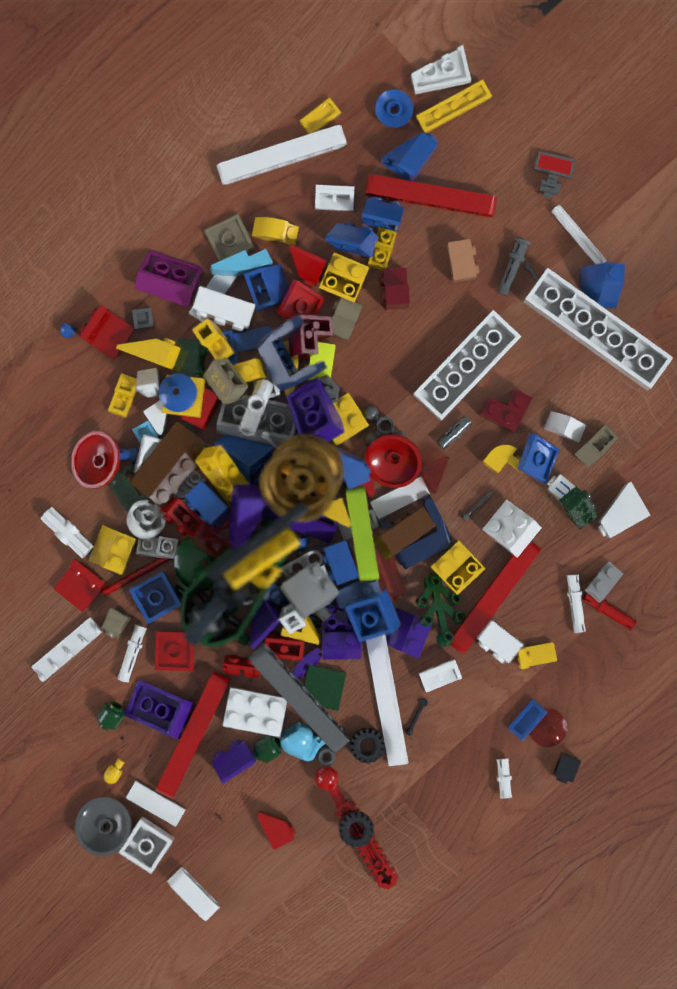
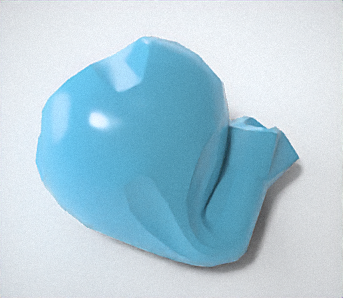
M297 722L285 729L280 736V744L284 752L304 761H312L319 748L326 744L319 736H313V731L303 722Z

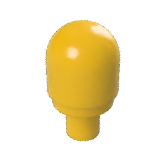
M118 758L115 764H111L104 773L105 782L114 784L122 775L123 770L121 768L125 761Z

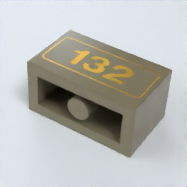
M228 358L213 360L203 376L223 404L238 402L248 388V385Z

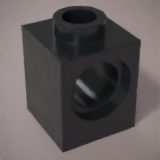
M561 752L553 774L557 776L556 780L565 784L568 781L573 783L581 760Z

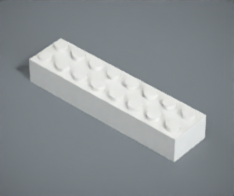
M549 268L546 269L523 301L647 391L653 387L673 359L671 355Z

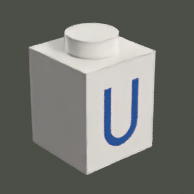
M561 474L557 477L554 475L548 481L547 485L549 487L546 489L563 504H567L578 490L576 486Z

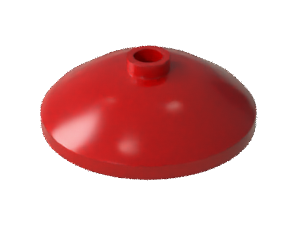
M93 431L84 435L74 447L71 457V468L75 479L82 486L91 489H98L107 485L116 475L120 463V452L116 441L112 436L101 431Z
M386 434L370 443L365 453V463H367L371 474L369 475L377 483L389 488H401L416 480L422 468V457L417 446L408 438L397 434Z

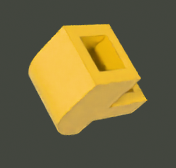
M255 217L252 236L266 241H278L288 245H295L299 227L281 219Z
M207 318L192 329L201 344L209 349L215 360L229 358L235 353L224 333L210 319Z
M500 445L494 448L482 461L483 464L496 474L501 471L506 463L521 474L523 473L517 469L521 457L519 455L513 456L517 448L511 445Z

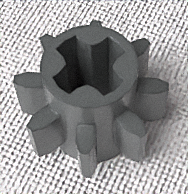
M549 174L548 178H542L539 191L544 192L543 197L551 199L553 195L558 196L561 182L557 181L558 176Z

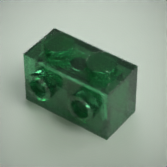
M178 338L177 347L181 349L175 362L174 374L179 373L188 377L203 378L205 374L204 362L208 348L203 346L199 339Z
M575 486L559 499L568 518L579 530L591 524L598 517L595 511L597 507L585 489L581 491L578 486Z

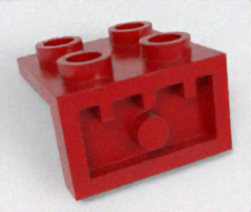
M74 559L70 563L71 567L56 584L54 590L81 612H84L107 582L81 561Z

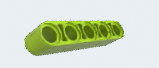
M365 487L345 488L360 582L379 579Z

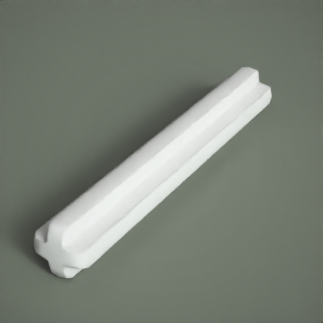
M561 205L556 206L552 213L595 264L607 262Z

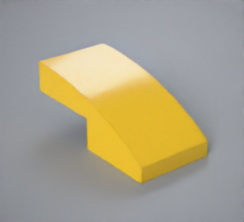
M121 373L108 412L127 418L137 390L136 378Z

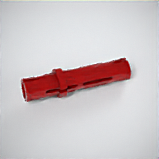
M588 593L584 594L582 601L595 608L596 612L605 614L630 631L635 627L637 620L607 603L606 599L599 603Z

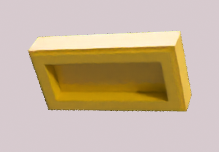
M329 97L299 121L306 131L311 134L325 127L339 116L341 111Z

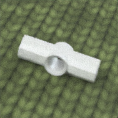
M258 380L253 394L248 400L247 409L239 426V431L243 435L255 436L274 386L268 380Z
M53 507L47 510L40 518L55 532L59 540L65 545H69L81 558H84L94 547L72 522L66 520Z

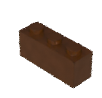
M424 506L418 510L416 507L406 512V518L402 519L400 517L392 522L393 526L390 529L385 527L377 533L379 536L373 541L385 559L394 556L436 526Z

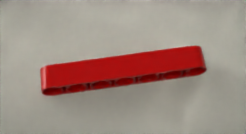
M372 174L367 177L365 195L483 217H494L497 197L492 195Z
M531 541L518 558L514 555L510 557L467 615L465 621L453 634L454 639L450 646L462 655L465 654L542 548Z
M213 671L155 791L171 799L174 798L231 679Z

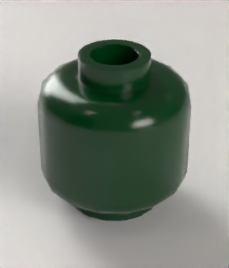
M116 701L103 703L96 716L99 726L104 730L117 729L125 716L123 706Z
M265 735L257 740L253 751L255 758L264 763H270L278 758L282 753L279 738Z

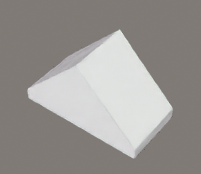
M158 401L143 412L156 432L163 436L168 414L161 413L162 403Z
M550 411L544 429L579 443L586 425L570 416Z

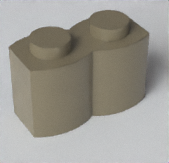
M344 298L336 299L332 308L335 310L332 318L334 336L345 341L349 340L363 307L362 304L353 303Z

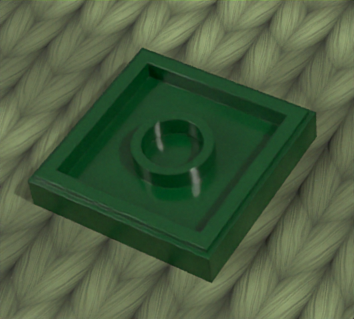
M309 665L305 687L324 708L339 711L346 673Z

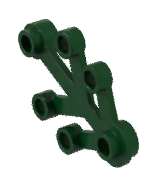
M430 573L425 577L423 593L416 599L417 607L424 608L429 604L428 598L431 593L433 597V602L425 615L420 618V624L423 627L431 625L433 623L432 617L436 612L440 628L436 641L439 646L447 647L452 644L454 636L448 631L445 613L456 624L465 621V614L462 611L456 612L441 599L440 594L446 597L453 606L461 602V596L451 593L442 585V579L436 573Z

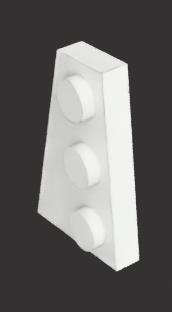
M463 45L458 47L456 51L442 56L440 60L430 63L411 74L415 94L471 83Z

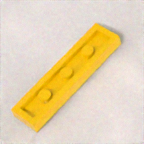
M481 80L418 114L416 119L426 134L491 99L492 95L484 80Z
M287 528L224 573V576L231 586L236 589L299 546L300 542L291 530Z

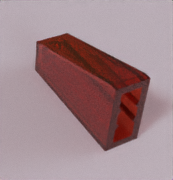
M382 527L372 530L373 540L379 536L377 533L382 530ZM353 538L346 540V543L356 555ZM374 542L379 587L381 590L387 589L389 597H392L393 600L399 599L404 596L403 593L406 592L395 560L393 556L385 559Z

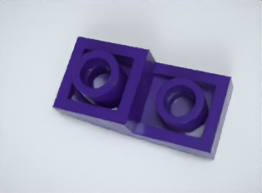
M320 647L310 651L295 667L292 673L297 679L298 677L303 678L307 667L304 666L305 663L313 666L314 663H319L322 656Z

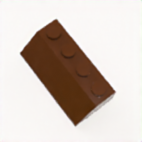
M176 421L129 482L164 509L198 466L195 461L203 449L210 446Z

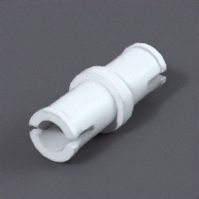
M509 758L496 759L498 767V777L496 778L499 781L500 798H512L510 783L512 776H510Z

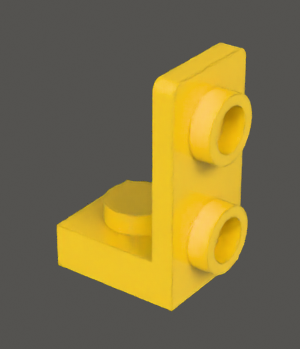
M554 643L520 648L517 652L519 668L526 669L529 666L557 661Z

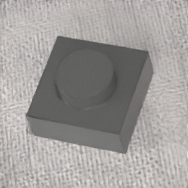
M152 308L132 310L135 330L154 327Z

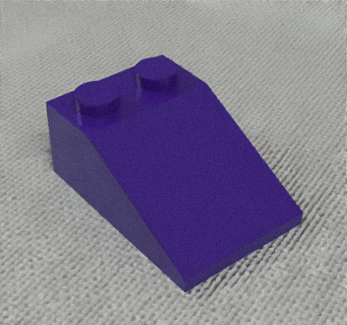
M318 377L286 396L298 434L316 435L329 442L345 432L340 415Z
M233 484L229 540L234 551L247 542L261 519L262 511L265 510V499H262L261 491L258 490L256 484Z
M138 680L125 710V716L170 737L180 739L195 703L147 682Z

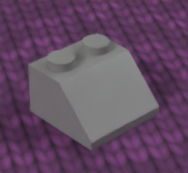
M318 562L304 568L280 587L302 619L330 604L339 594V591Z

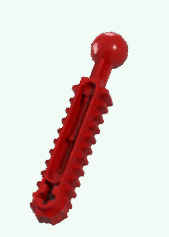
M330 766L320 767L315 773V783L320 789L327 790L336 804L335 816H341L339 823L348 812L356 810L359 812V808L353 809L356 802H349L338 787V772ZM353 822L349 826V833L352 836H360L364 831V826L360 822ZM373 835L372 840L366 846L363 845L361 848L355 847V849H361L358 854L359 856H365L362 859L363 863L369 862L366 868L373 869L370 874L371 876L376 875L374 881L378 884L379 888L389 890V888L396 886L398 875L395 872V868L390 867L391 862H385L387 855H381L383 848H377L379 842H373L375 839V835ZM383 869L385 874L389 876V881L383 879L381 872Z

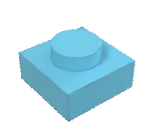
M149 420L132 429L140 444L143 434L156 438L159 437Z

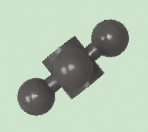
M370 405L364 409V417L369 421L374 420L377 422V431L375 433L371 432L365 437L367 446L381 435L397 434L407 438L404 432L393 429L394 422L390 417H380L379 411L375 406ZM382 421L390 423L391 428L388 431H383L380 428Z

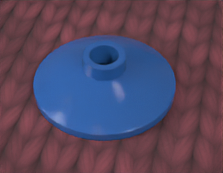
M388 90L377 99L375 105L376 116L387 127H401L408 123L412 117V100L403 91ZM391 108H397V113H392L390 111Z
M177 373L166 377L159 388V399L162 405L173 412L188 410L194 404L197 397V388L194 381L184 374ZM175 389H179L178 395L173 394Z

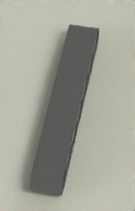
M263 644L249 656L250 661L331 750L337 752L351 741L348 733L267 645Z

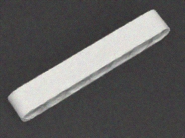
M337 125L224 161L216 167L221 182L225 185L347 145L342 126Z

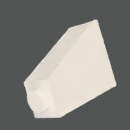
M632 482L623 486L598 521L600 524L598 529L603 537L612 538L650 516Z

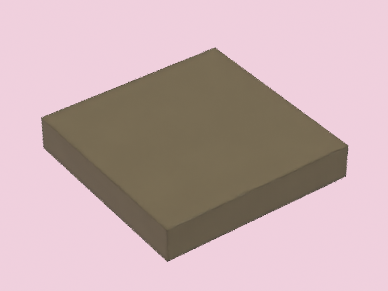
M239 214L204 230L219 262L244 250L249 252L255 249Z

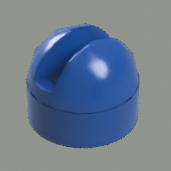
M62 323L60 333L63 337L70 338L75 334L77 328Z
M308 536L296 537L300 542L296 549L300 551L305 550L309 545Z

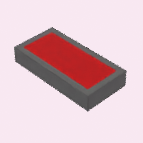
M538 151L534 171L571 179L576 160Z

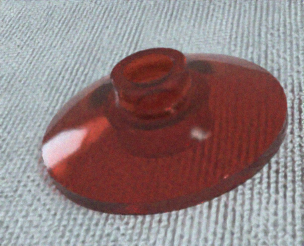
M545 709L548 713L531 731L530 736L540 746L553 747L564 740L567 734V723L563 715L558 711ZM547 725L552 726L551 732H546L545 728Z

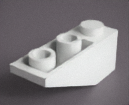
M152 368L137 371V391L143 396H147V398L158 396L161 385L158 369Z

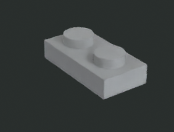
M607 562L585 591L600 603L618 582L623 573L611 562Z

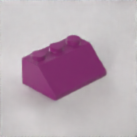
M149 250L138 269L134 289L189 307L195 295L203 268Z

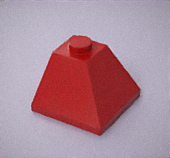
M290 245V255L299 279L303 280L302 284L311 288L313 285L317 287L326 269V260L294 245Z

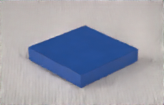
M530 433L517 469L538 482L547 484L560 449L536 434Z

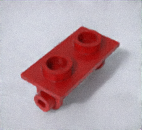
M234 654L225 655L223 672H226V674L240 676V670L242 669L246 677H261V673L249 658L239 657Z

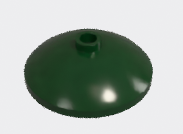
M202 533L197 534L194 538H186L178 546L174 555V570L178 579L189 588L205 569L228 551V548L219 538L210 534ZM203 560L208 561V565L206 567L202 566ZM209 577L197 589H202L203 591L211 590L218 579L212 580Z

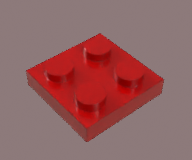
M293 280L276 314L286 320L297 315L316 316L325 298L298 280Z
M156 631L155 670L194 671V646L183 638L186 632Z

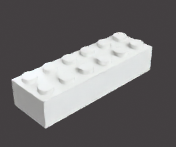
M493 310L416 390L413 396L441 422L521 336Z

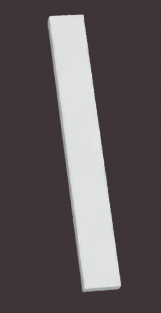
M383 635L366 640L388 765H404L409 762L386 636Z

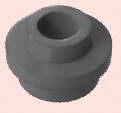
M322 747L317 753V760L323 766H330L336 760V753L330 747ZM329 753L330 758L327 760L324 759L323 754Z

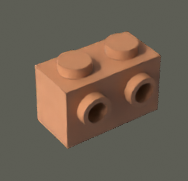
M470 239L448 242L447 252L453 283L475 280L476 274H479L478 262L474 263L473 255H476L475 244H471Z

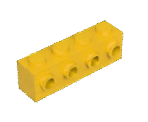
M221 445L204 448L195 462L231 508L233 484L249 483Z

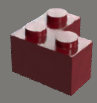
M406 268L383 269V275H380V286H384V291H381L382 305H385L386 310L409 308L410 297Z
M301 315L304 321L302 327L288 335L290 357L308 358L319 354L318 340L333 336L332 317Z
M517 389L513 391L506 405L489 397L479 416L514 433L533 398Z

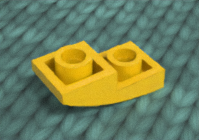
M381 227L378 228L376 234L378 235L372 258L369 259L368 267L382 271L387 269L397 232Z

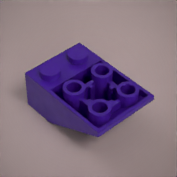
M337 601L325 606L332 614L327 620L322 621L323 660L361 659V642L357 638L346 609L339 608Z

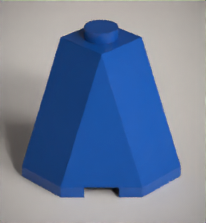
M422 132L381 158V164L403 179L415 181L438 146L437 139L430 133L425 134Z
M605 262L580 268L579 288L603 308L616 309L624 285L625 264Z
M227 434L221 439L216 440L213 446L221 445L248 483L256 484L257 486L261 480L260 475L272 459L274 447Z

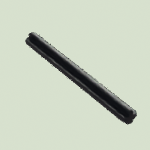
M303 502L297 504L210 569L208 575L212 580L218 579L308 511L306 505Z

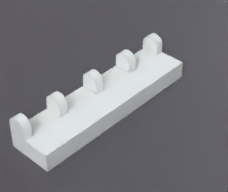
M90 617L36 662L32 669L37 673L38 678L44 682L103 632L102 629Z

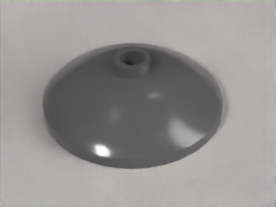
M109 797L95 798L86 803L78 813L75 823V832L79 843L87 852L96 856H109L119 852L127 842L132 831V821L126 807L118 800ZM107 823L110 824V829H109V830L106 829V824H107Z

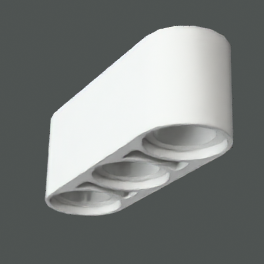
M181 867L167 881L172 889L203 920L207 921L220 908L217 901L184 868Z

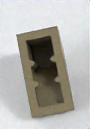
M605 424L575 455L588 468L613 445L618 437Z
M117 607L110 608L101 628L105 629L104 633L112 638L115 636L120 637L132 616Z

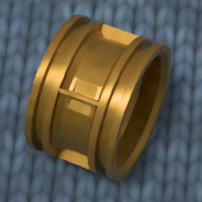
M298 434L289 437L276 449L261 476L260 485L265 502L279 516H283L297 504L303 502L308 511L295 520V522H308L319 518L330 508L344 479V463L340 453L331 443L316 435ZM281 473H286L287 476L282 477ZM315 491L317 495L312 496L311 492Z

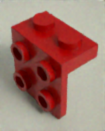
M100 305L99 308L96 307L91 313L90 317L92 319L90 322L82 326L80 338L108 357L115 359L121 351L116 349L117 345L126 344L134 332V328Z

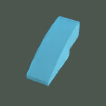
M266 249L251 256H248L246 250L211 265L210 272L213 275L243 276L245 273L259 268L272 266L273 262Z

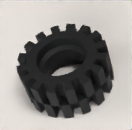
M362 728L353 734L350 741V749L356 760H359L361 763L370 764L380 759L384 753V739L377 730ZM365 738H370L375 743V748L370 753H365L360 749V742Z
M357 810L354 812L350 811L347 815H344L339 823L341 840L347 846H352V848L366 846L374 835V826L370 817L364 814V812H358ZM353 822H360L364 826V831L360 836H352L349 833V826Z

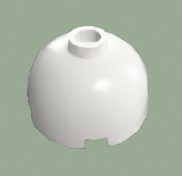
M148 500L137 501L132 505L127 514L129 531L141 539H151L157 536L163 530L166 522L162 518L163 514L159 511L161 507L156 503L154 505L148 503Z

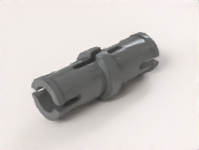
M464 415L453 427L450 426L448 431L436 442L445 450L452 442L459 439L466 429L473 425L472 422Z

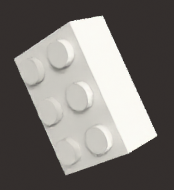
M199 287L193 312L198 318L206 320L209 317L214 319L216 324L225 326V323L232 325V329L243 332V329L248 330L255 304Z
M231 686L223 726L280 737L287 701L283 696Z

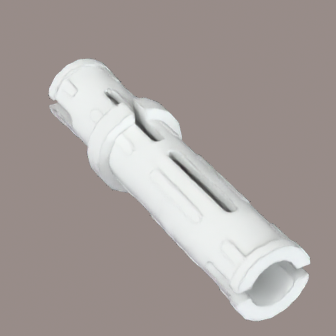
M579 574L567 575L569 591L567 597L570 599L573 633L585 632L581 598L583 593L580 590Z
M135 624L131 639L127 642L128 648L117 677L120 681L129 683L130 675L139 649L143 646L141 643L147 629L142 625Z

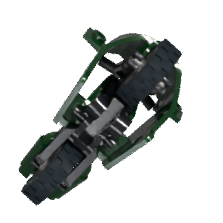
M267 519L261 522L253 530L247 542L274 521ZM290 525L287 526V527H286L285 529H283L281 532H283V531L286 530L287 528L291 529L292 526H290ZM229 549L205 569L189 588L180 581L175 586L177 594L182 597L180 623L186 632L183 638L194 647L197 644L213 648L221 647L235 639L244 647L251 646V638L243 631L254 615L269 586L259 589L253 582L247 580L234 589L223 574L212 587L210 597L202 589H197L210 577L208 571L234 552L232 549ZM289 553L271 565L280 568ZM197 595L203 602L197 605L194 596ZM249 597L255 603L241 625V620L233 617L232 614ZM229 622L238 628L234 630L225 629L224 627Z

